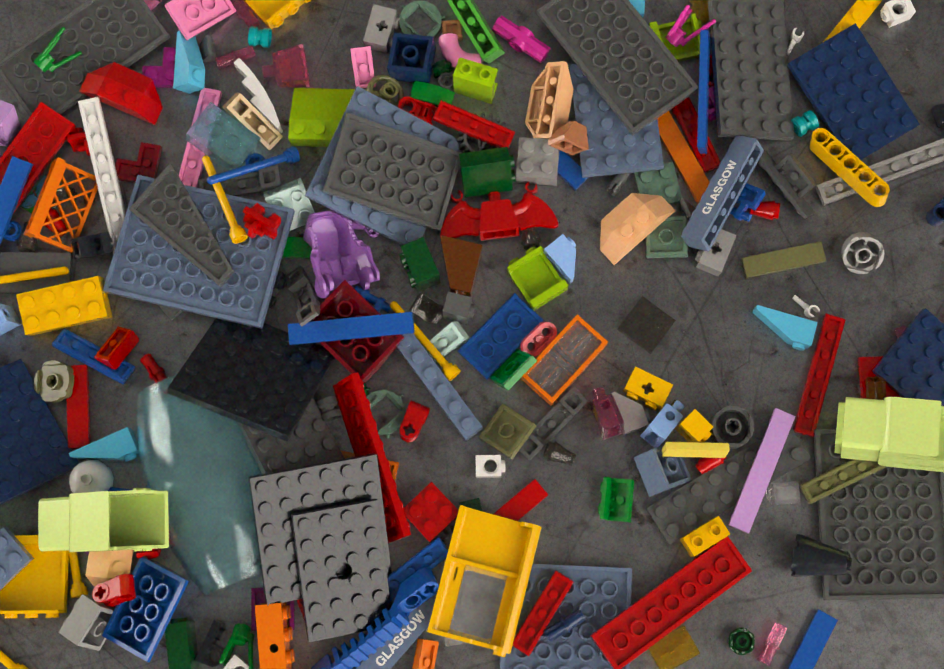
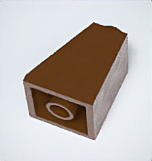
M442 235L441 246L450 292L472 297L482 258V245Z

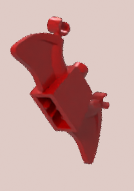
M527 182L525 184L527 193H524L521 201L511 204L510 199L501 200L500 192H490L488 195L489 201L482 202L481 208L469 206L466 201L462 200L463 193L457 190L460 198L455 199L452 194L450 196L452 203L457 205L450 210L443 222L440 240L442 235L457 238L465 235L479 236V232L481 241L519 236V229L520 231L531 227L555 229L558 227V220L552 209L542 199L533 195L538 191L537 184H535L533 190H529L530 182Z

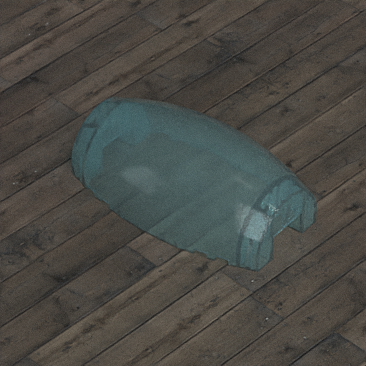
M172 376L145 388L138 394V450L146 488L168 491L169 546L189 578L202 594L208 597L227 590V587L261 575L248 477L262 473L237 421L168 394V387L175 378V376Z

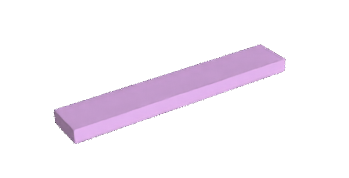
M777 408L774 409L729 521V526L745 533L750 532L795 419L794 415Z

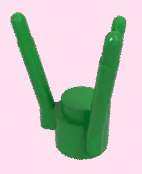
M62 27L44 51L33 60L43 72H46L48 69L53 72L56 68L82 55V52L79 51L53 64L55 59L49 52L60 40L65 27Z
M241 623L235 624L232 635L219 660L220 664L223 663V666H226L235 645L244 646L248 642L249 669H253V640L255 634L250 633V626Z

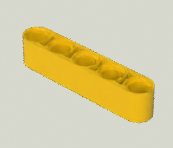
M824 128L814 130L809 145L810 150L870 205L874 207L883 206L890 191L889 185L828 130Z

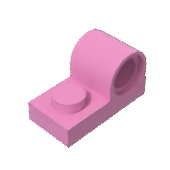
M371 46L350 48L356 87L367 88L369 81L375 77Z

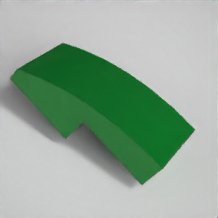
M414 81L409 97L438 107L441 100L452 105L455 92L437 85Z

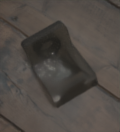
M419 293L409 311L428 324H436L443 317L444 306Z

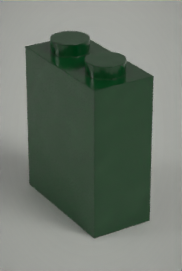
M508 147L459 154L465 197L485 195L494 191L505 192L513 190L512 182H516L515 171L511 170V167H515L513 154L509 155Z
M188 617L170 619L171 624H168L165 630L169 669H200L199 662L195 661L198 654L195 622L188 621Z

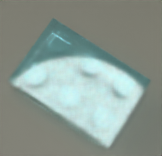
M210 102L186 133L185 140L227 170H232L244 165L247 158L258 146L261 138Z

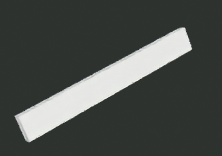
M94 97L80 100L78 104L107 230L113 240L112 251L114 255L126 211L100 98Z

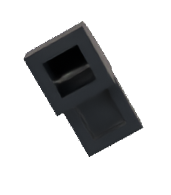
M109 232L71 239L75 259L113 253V240Z

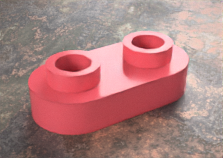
M546 321L539 323L521 341V351L534 357L539 355L556 338V326ZM544 328L548 330L545 336L542 334ZM530 342L533 343V348L531 350H529L527 347Z

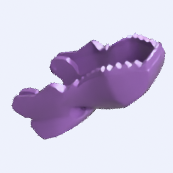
M333 210L309 215L303 240L312 248L310 259L316 277L314 289L317 297L328 298L330 295L329 291L336 289L344 280L350 285L360 284L363 290L370 289V282L380 280L379 271L374 263L370 246L364 244L362 240H358L353 230L351 219Z

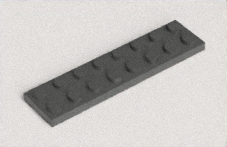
M792 427L769 484L811 458ZM763 438L725 460L723 464L704 473L646 508L668 545L737 504Z

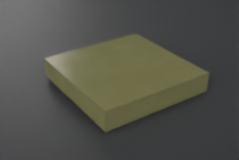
M502 403L479 435V438L512 460L536 425Z

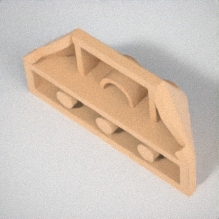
M565 61L548 62L545 69L531 86L525 124L534 138L550 139L558 127L566 125L568 122L574 89L568 65Z
M631 193L601 220L600 251L615 265L672 215L675 209L660 195Z
M134 550L89 552L85 576L95 587L118 575L130 574Z

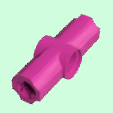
M502 15L496 20L492 31L508 41L514 50L520 53L524 52L540 63L546 59L551 50L549 46L535 38L528 28L524 26L519 27Z

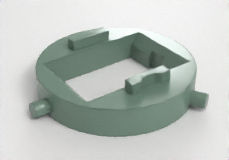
M414 1L406 6L402 5L403 10L399 17V26L402 34L419 35L405 20L420 8L437 24L425 36H432L434 39L438 36L442 27L441 19H445V15H441L436 6L427 1Z
M377 390L367 396L370 402V409L387 396L400 410L380 430L377 427L378 434L386 435V439H389L390 434L400 428L404 419L405 406L401 400L404 396L403 394L398 396L389 390Z

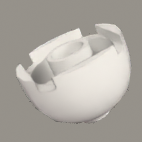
M86 460L73 468L69 477V485L73 493L108 491L110 487H113L114 478L112 471L104 463L97 460Z

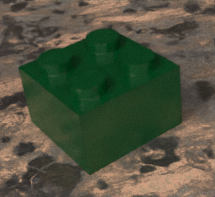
M424 237L400 246L402 252L399 253L400 261L404 270H409L407 275L412 288L416 287L417 291L421 292L441 283L440 274Z

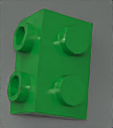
M603 477V482L600 484L601 503L598 506L600 519L631 523L635 480Z

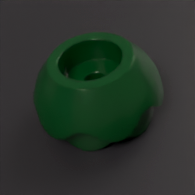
M737 628L730 633L728 644L734 653L745 655L754 649L755 636L748 629Z

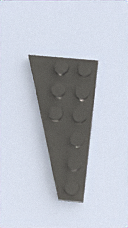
M170 163L129 210L218 286L222 287L235 271Z

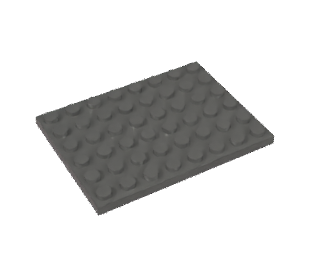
M836 429L814 430L816 477L852 460L841 458V454L834 453ZM886 467L817 501L820 542L849 553L848 557L852 558L851 571L846 570V575L822 576L823 600L944 598V472Z

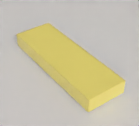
M666 442L662 448V457L725 458L730 451L728 443Z

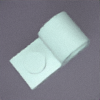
M454 321L430 341L444 357L452 350L466 343L470 337L460 323ZM427 351V353L430 355V357L433 359V361H434L435 363H437V361H436V360L432 357V355Z

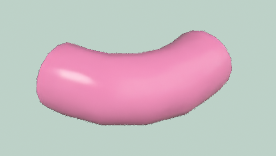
M447 33L439 36L438 40L442 56L447 62H451V67L456 68L459 58L481 64L479 53H467L460 47L458 35Z

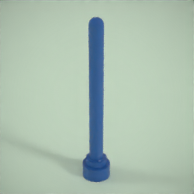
M295 146L289 147L281 155L207 178V183L212 185L282 162L290 164L299 162L300 155L298 149Z

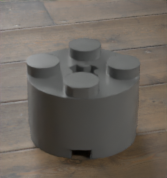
M726 406L717 411L709 421L713 426L710 430L712 433L710 436L712 443H728L730 450H735L745 445L754 433L753 418L745 409L739 406ZM730 423L731 427H735V430L732 432L730 431V429H727V426Z

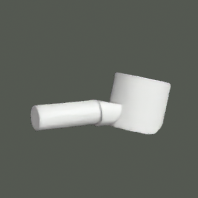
M797 28L793 29L790 35L791 41L787 48L788 56L795 44L799 43L803 38L804 31L801 36H797L795 34Z
M796 295L793 296L792 299L804 309L806 317H814L810 313L811 308L815 312H820L818 306H809Z

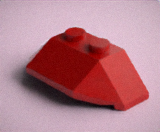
M116 62L87 73L79 90L84 95L91 98L99 97L100 102L154 126L163 109L153 80Z

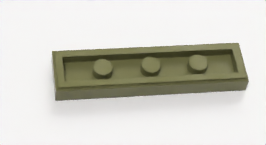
M821 241L741 259L746 279L826 262Z
M852 459L800 484L799 487L808 504H812L886 467L879 465L876 461Z

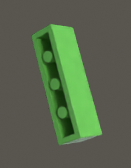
M447 0L485 62L490 64L505 53L474 0Z

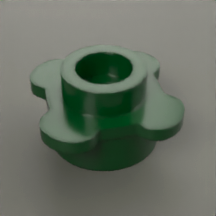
M445 59L437 61L432 66L435 73L433 75L434 78L440 77L443 73H450L452 71L450 67L452 65L451 62H447Z

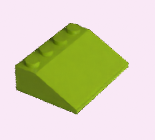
M294 88L288 135L291 146L328 147L355 89Z

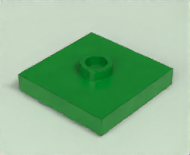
M517 349L489 379L494 384L509 391L537 360L533 355Z

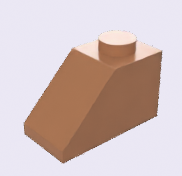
M569 121L566 125L557 128L548 140V145L570 155L588 150L587 128L577 121Z

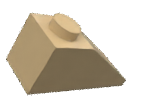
M235 93L222 106L240 126L267 150L270 151L283 137L241 93Z

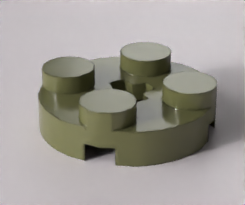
M51 360L43 364L44 367L35 374L34 388L36 393H40L41 399L53 403L61 402L65 398L71 397L74 386L73 368L60 361ZM56 377L57 382L54 386V384H51V381Z

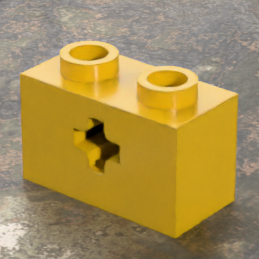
M635 366L623 392L626 393L627 398L634 401L639 399L645 402L646 407L656 410L663 407L673 384ZM646 386L650 387L648 394L644 393L645 390L643 388Z
M694 409L675 430L688 442H705L712 435L710 430L713 426Z
M717 516L680 538V541L690 557H695L729 536L730 533L721 518Z

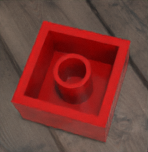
M430 482L403 508L406 518L430 543L457 518L459 511L433 482Z

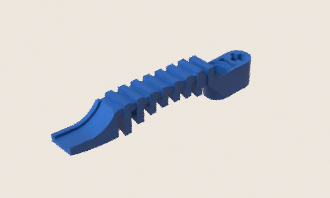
M421 568L399 585L398 593L389 611L387 608L382 610L385 621L383 622L377 617L374 620L377 627L374 629L369 625L367 627V636L361 632L358 634L359 642L354 637L349 640L352 648L344 642L340 645L342 652L336 646L333 647L331 650L335 659L334 663L331 662L330 655L327 654L310 669H352L353 667H359L362 660L366 661L369 659V654L376 653L379 646L382 648L386 645V640H392L395 633L399 634L402 631L403 624L405 626L410 624L408 616L413 610L438 592L439 585L432 569Z

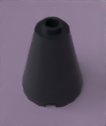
M796 535L797 547L795 546L793 550L791 576L846 575V570L851 571L852 558L848 557L849 553L805 535Z

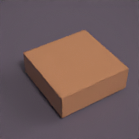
M459 20L441 22L442 35L453 33L458 35V41H463L462 25Z

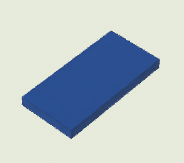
M514 293L457 352L488 380L520 347L521 341L544 320Z

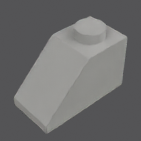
M616 392L610 394L609 397L623 435L646 428L649 425L650 415L648 410L643 409L641 404Z

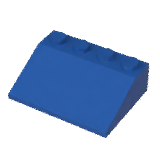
M142 557L132 573L134 576L136 598L116 605L102 636L146 662H150L189 580L157 561Z

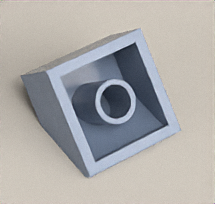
M663 446L634 457L636 467L640 472L649 497L692 481L683 457H662Z

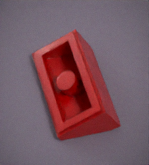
M118 326L94 358L111 369L116 370L139 342V338L133 330Z

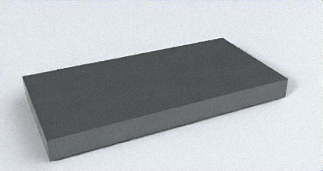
M0 252V276L64 266L69 269V273L66 275L0 284V294H20L71 282L73 254Z

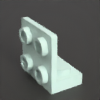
M301 178L263 192L266 203L294 209L295 213L290 231L306 225L309 215L315 213L309 198L305 197L306 190Z

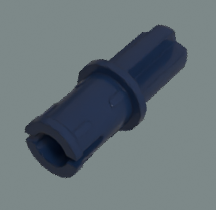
M578 608L564 619L561 617L560 621L546 629L544 634L552 642L564 633H570L572 628L586 621Z

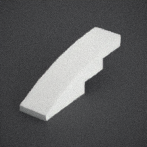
M238 58L234 65L236 70L245 78L242 81L245 90L253 96L250 103L281 134L283 132L281 124L265 89L254 73Z

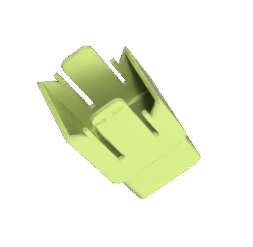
M846 397L845 403L839 402L834 453L841 454V458L876 461L879 465L886 467L944 472V406H941L942 401L902 397H885L884 400Z
M133 488V490L71 493L68 497L42 498L39 500L38 507L39 550L92 552L142 551V549L143 551H152V549L168 548V491L151 490V488H143V490L142 488Z

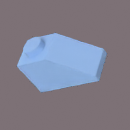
M562 234L544 249V254L565 280L571 284L575 272L576 244L570 237L566 238Z

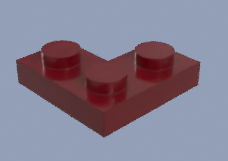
M141 142L137 161L117 158L115 167L118 180L135 183L137 175L156 179L162 152L161 145Z

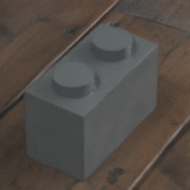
M448 292L443 308V319L451 322L458 321L460 324L468 325V321H473L475 314V304H472V297Z

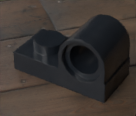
M219 620L213 621L195 661L210 667L222 665L219 663V660L218 662H213L210 655L213 650H216L221 658L224 651L222 646L216 644L217 640L221 641L226 630L223 628L224 622Z

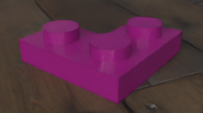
M164 47L163 66H143L142 75L151 78L155 88H173L176 47Z

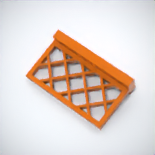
M59 157L54 159L23 235L30 238L34 237L73 253L72 243L70 247L62 244L59 236L69 232L72 239L80 236L98 190L95 175L65 163V160ZM65 169L72 171L76 180L66 183L63 176ZM86 178L95 181L93 188L85 191L81 180ZM78 182L82 193L72 196L68 185ZM64 187L69 198L59 201L56 195L57 189ZM83 195L87 204L85 208L78 210L74 198ZM70 200L75 211L65 215L61 203ZM57 205L61 217L52 220L49 215V209ZM76 214L80 222L78 226L71 228L66 217ZM63 219L68 230L58 233L53 222ZM50 224L54 235L51 237L41 235L40 232L43 226Z

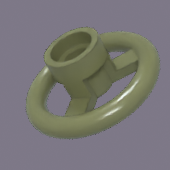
M377 75L368 83V92L381 97L397 107L400 99L404 97L400 83L396 79L389 77V75ZM378 81H386L379 91H373V87ZM398 93V100L395 102L393 98Z

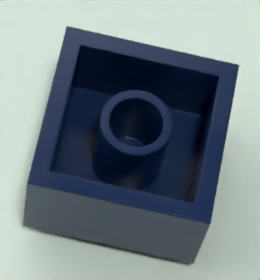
M394 33L387 65L389 77L397 81H420L430 84L436 53L434 37Z

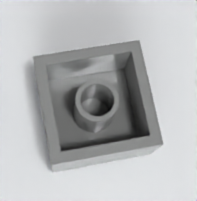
M519 137L516 169L517 183L526 184L530 182V184L557 186L560 150L549 146V139Z
M82 594L75 602L70 615L63 621L62 628L58 633L77 646L100 651L106 641L102 634L115 608L108 607L104 603L95 602L92 597Z

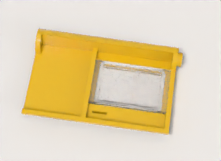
M460 505L427 632L492 649L494 655L505 657L506 653L510 654L542 527Z

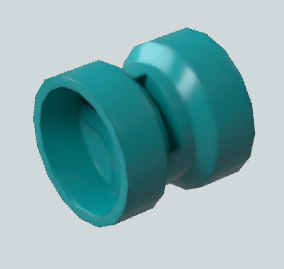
M250 26L248 33L249 46L261 45L263 48H270L272 29L264 28L261 30L257 26Z
M811 110L804 112L801 117L797 116L791 119L794 132L799 137L807 134V131H813L819 127L818 119Z

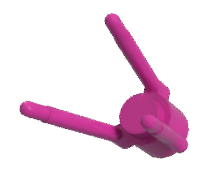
M686 5L672 29L667 33L666 39L675 47H678L680 44L685 46L688 41L700 34L701 30H706L716 23V20L713 19L685 38L687 33L681 27L692 13V9H689L690 5Z

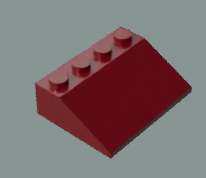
M344 280L320 305V314L309 322L381 314ZM401 334L320 343L351 374L359 372L360 379H362L363 383H366L380 369L404 339V336Z

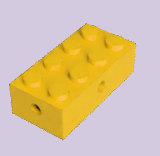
M95 276L16 294L25 335L33 336L112 318L108 294L103 291L104 277Z

